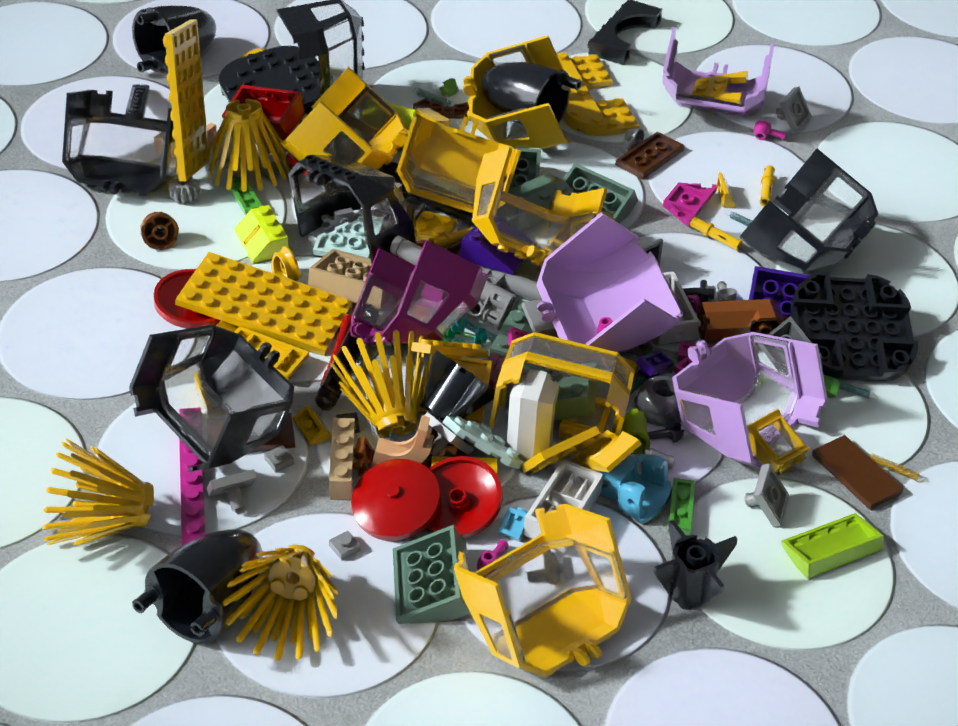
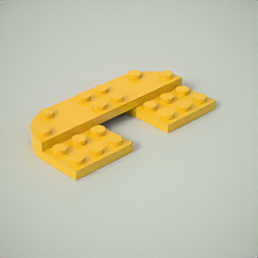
M560 52L557 54L563 69L569 76L582 81L581 88L578 91L571 88V96L563 116V120L571 129L575 131L579 129L582 132H586L585 135L609 136L625 134L628 129L640 127L623 98L594 101L588 89L612 86V79L598 55L590 54L588 56H574L570 58L567 53Z

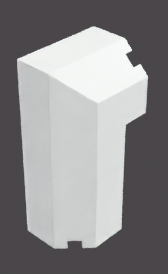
M534 369L525 371V374L520 377L519 383L513 385L509 400L507 448L510 447L519 453L518 457L524 462L552 446L555 405L559 392V383L556 380L553 382L548 372Z

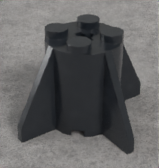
M437 350L431 360L425 396L420 406L438 420L444 421L446 416L465 418L494 400L495 390Z
M674 519L669 521L672 557L670 561L655 566L654 574L671 599L678 603L680 608L688 610L692 607L702 606L724 591L725 585L718 578L717 573L736 547L738 539L736 536L714 543L706 537L703 540L697 538L698 535L686 536Z

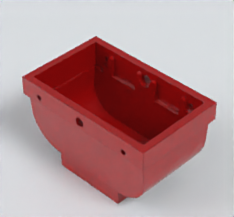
M241 85L231 102L239 100L240 104H246L245 99L260 102L263 113L282 141L296 129L305 114L302 104L303 97L300 92ZM225 109V111L223 112V114L221 115L222 118H224V116H225V114H226V109Z

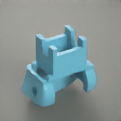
M636 454L635 457L628 455L610 472L596 471L602 473L603 480L607 482V485L602 484L600 495L616 500L619 510L625 512L639 523H646L656 517L666 506L672 492L671 482L668 480V463L658 455L642 454L641 456ZM638 462L642 463V474H638Z

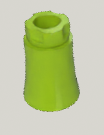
M637 408L629 409L628 413L625 414L623 431L639 439L642 443L631 453L639 455L642 454L643 449H649L650 447L647 420L644 412L639 411Z

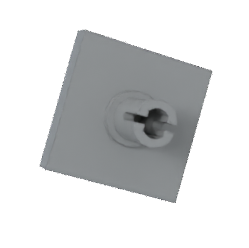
M800 86L794 87L781 100V108L776 109V115L780 114L777 117L779 119L786 117L792 132H797L812 116Z
M427 412L424 415L431 417L429 425L438 432V437L432 443L430 454L439 456L449 443H452L467 455H470L474 448L456 436L430 413Z
M765 464L761 467L755 491L746 493L744 500L748 507L759 505L772 527L781 526L789 493L771 464Z
M254 469L211 480L206 489L208 497L227 493L232 511L245 508L240 489L252 486L257 478Z

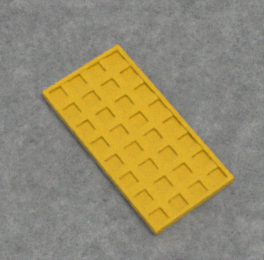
M189 20L167 32L163 38V44L166 47L167 53L165 64L168 66L167 83L170 85L169 102L172 105L170 116L174 125L172 136L175 139L174 155L177 157L176 174L179 176V181H187L210 162L197 20Z
M208 252L177 296L175 305L325 356L340 330L344 315L349 314L352 309L353 302L348 301L345 297H339L327 291Z

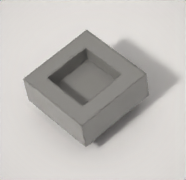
M283 445L264 453V460L275 473L294 464L293 456Z
M348 530L329 540V547L341 560L361 551L360 543Z

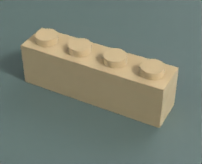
M333 418L329 474L330 500L352 499L355 418Z

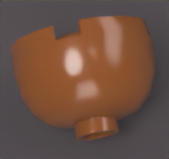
M153 212L142 220L140 235L148 247L165 250L175 244L178 239V224L169 214Z

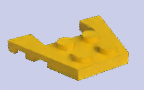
M748 70L696 79L692 91V99L709 102L720 100L721 104H727V101L734 102L736 106H740L742 93H727L729 84L747 83Z

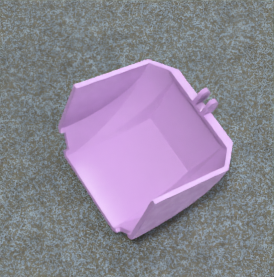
M602 212L545 258L536 285L543 300L538 302L537 309L541 312L542 320L545 322L552 321L559 338L619 353L635 348L668 331L681 321L679 318L683 316V312L651 251L647 254L637 242L640 239L636 234ZM609 317L613 320L609 326L600 333H597L601 318Z

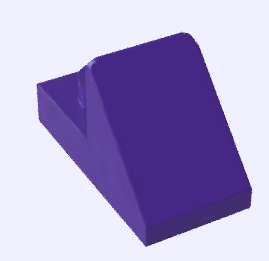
M661 350L641 356L636 362L640 367L639 373L644 375L643 377L647 380L655 376H663L675 363Z

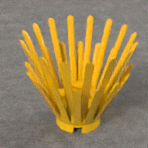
M245 99L246 104H240L239 100H234L226 105V114L208 153V156H210L216 145L208 172L210 171L208 179H211L224 141L215 179V185H219L232 137L227 190H231L233 170H238L239 153L241 154L242 191H247L246 156L248 170L252 171L254 164L258 190H263L256 144L262 166L265 169L267 168L272 185L276 186L277 182L268 154L272 155L282 178L286 180L285 172L279 161V158H281L285 168L290 172L289 163L285 158L286 154L280 145L283 141L263 113L260 102Z
M398 330L393 332L395 356H390L392 381L381 334L377 332L375 340L382 371L377 359H374L371 363L363 340L361 338L357 339L359 350L376 394L362 367L356 365L348 348L342 346V351L370 403L337 355H333V359L344 376L334 363H330L343 381H339L342 387L339 389L376 428L377 436L381 438H391L389 432L397 433V437L414 431L417 428L416 424L418 425L417 415L429 370V362L425 364L423 376L421 377L424 353L417 352L413 385L414 358L413 351H411L412 342H414L413 331L409 333L408 355L406 357L405 397ZM422 335L419 337V343L423 339Z
M67 438V443L61 442L64 448L74 453H71L70 457L56 452V456L80 467L83 472L90 475L75 470L67 472L57 468H51L50 472L57 476L78 481L75 485L79 489L100 494L47 487L46 492L49 494L90 500H75L72 502L74 507L47 506L43 509L45 513H63L62 516L64 518H73L71 521L43 525L42 528L44 530L59 528L57 534L44 538V541L52 540L47 546L83 537L73 544L79 546L134 526L145 527L148 524L151 514L147 512L149 506H153L154 502L153 484L143 482L97 447L90 446L91 450L97 454L96 456Z
M293 544L289 545L288 548H275L272 551L257 553V556L267 557L245 562L242 565L244 568L240 572L251 571L236 577L227 585V587H232L263 572L223 601V606L230 604L232 601H238L263 583L226 620V624L229 626L238 617L244 619L263 599L237 636V641L241 643L251 629L254 633H258L271 612L254 648L255 655L261 653L275 622L270 640L275 642L280 632L274 659L276 661L281 660L293 613L290 642L292 644L296 643V659L300 660L302 658L305 601L309 638L313 639L314 650L316 652L319 651L320 639L314 595L327 635L329 637L332 636V628L321 591L332 616L337 619V606L333 600L334 596L331 590L336 595H338V590L328 578L332 577L330 572L314 557V551L304 545Z

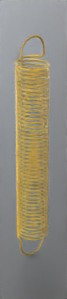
M870 454L872 456L871 459L876 464L892 471L895 470V472L902 473L917 481L919 475L910 471L911 469L890 460H882Z

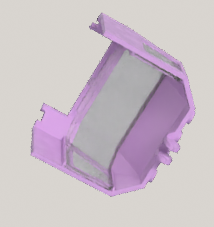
M756 332L724 338L710 349L704 340L697 341L696 346L688 348V357L692 360V363L672 377L683 428L725 456L757 468H761L765 464L754 460L756 455L751 449L747 425L779 408L781 415L791 427L801 423L819 428L821 419L818 416L821 407L825 408L828 400L818 344ZM769 425L759 432L769 446L782 437L773 425Z

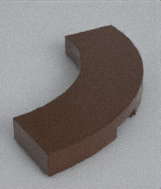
M424 98L413 104V109L430 108L448 119L468 117V102L448 107L443 106L442 103Z

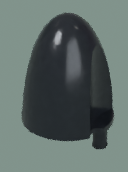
M158 6L139 10L132 23L134 46L142 62L137 63L138 71L141 73L148 70L161 72L163 68L168 70V66L165 64L167 53L166 47L163 44V38L167 32L189 20H197L201 54L216 35L217 27L214 18L208 12L191 6Z
M507 62L495 65L487 70L482 78V89L491 104L503 113L509 114L524 110L525 108L528 109L549 103L558 124L566 112L571 88L578 91L582 85L580 79L570 77L565 70L561 69L558 72V70L526 62Z
M239 529L220 530L196 538L171 552L151 567L146 574L145 591L132 601V607L136 612L144 613L148 607L154 604L157 609L156 615L173 633L193 643H210L228 627L226 624L227 618L250 597L252 591L238 601H232L230 604L223 606V601L260 575L258 573L232 587H227L229 582L236 577L251 571L240 572L244 568L242 565L245 562L263 558V556L256 555L262 552L261 544L253 534Z

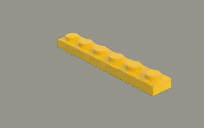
M421 339L420 343L412 342L411 351L435 354L438 350L443 355L488 358L489 352L487 349H481L482 345L427 339Z

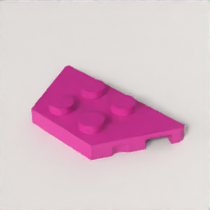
M678 182L664 199L663 207L689 227L692 219L698 216L716 193L718 185L712 184L711 188L701 187L699 183Z

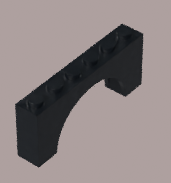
M627 0L608 19V22L605 25L603 24L602 28L595 33V36L589 39L587 48H589L588 55H598L601 59L624 65L630 58L631 44L621 40L617 35L631 28L644 27L655 29L661 23L662 8L634 0Z

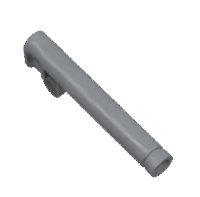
M396 236L391 243L390 253L416 266L423 247L401 236ZM486 281L478 302L481 307L480 312L477 314L474 308L466 311L471 317H476L483 322L488 321L495 325V329L500 330L516 301V295Z
M480 266L483 269L482 272L488 275L487 281L531 301L542 299L536 286L537 282L517 274L512 275Z

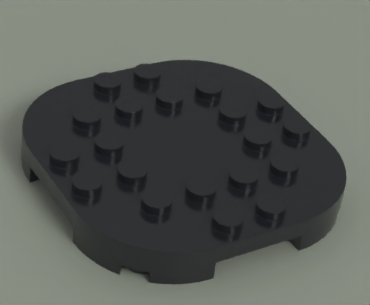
M278 46L233 60L222 69L219 75L221 93L230 103L241 85L296 91L301 93L303 107L310 113L313 110L312 106L320 98L319 62L316 57L299 60L296 54L299 52L298 46Z
M829 272L812 274L798 285L791 301V315L813 344H818L819 352L823 356L821 361L823 375L843 380L890 381L901 377L907 372L917 355L918 341H914L909 312L911 305L901 289L897 291L890 285L891 281L876 275L867 274L865 279L830 277Z

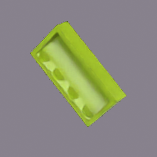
M857 513L781 540V544L794 565L809 579L882 551L884 535Z

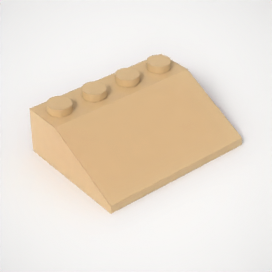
M332 249L310 267L308 285L339 297H345L348 301H352L353 304H357L372 266L371 259ZM372 286L366 303L374 306V309H380L387 302L391 294Z

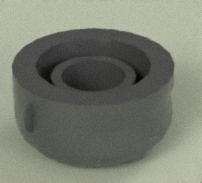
M655 376L642 383L638 395L634 398V403L639 411L644 412L647 422L661 427H665L666 421L681 423L672 377Z

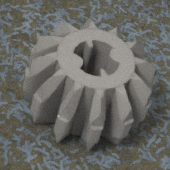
M178 176L177 179H172L171 183H169L168 189L171 200H175L176 203H191L192 200L195 201L200 196L199 183L193 177L187 181H179Z

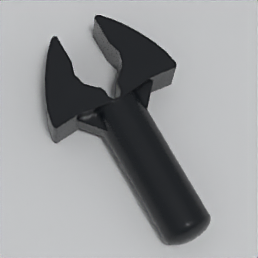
M666 421L665 429L648 432L650 440L668 437L672 440V443H676L683 438L685 430H681L682 424Z

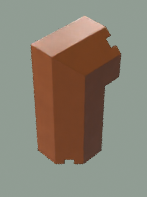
M772 299L699 303L697 318L701 325L698 327L700 340L705 342H720L724 338L750 332L768 335L784 322L777 300Z

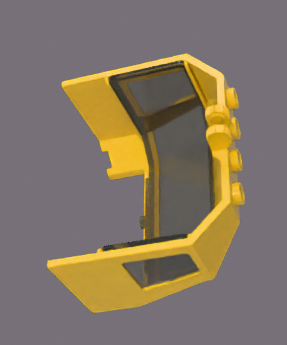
M348 67L312 106L313 110L309 115L305 114L302 117V122L280 145L298 161H301L307 155L344 156L373 169H379L383 164L387 166L392 161L393 156L398 152L397 150L405 144L409 130L406 129L399 113Z

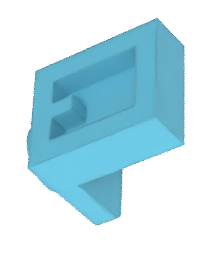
M508 507L499 528V534L521 541L524 533L525 516L528 511L520 507L515 509Z

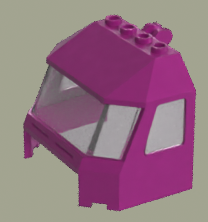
M425 241L416 266L379 248L351 317V327H349L351 336L356 339L361 338L365 346H376L375 334L377 332L381 334L383 346L384 344L392 346L394 344L393 332L395 330L399 331L400 343H408L410 331L414 332V342H419L421 335L423 339L442 341L445 338L444 334L468 310H472L478 304L488 275L482 272L483 269L480 266L429 241Z

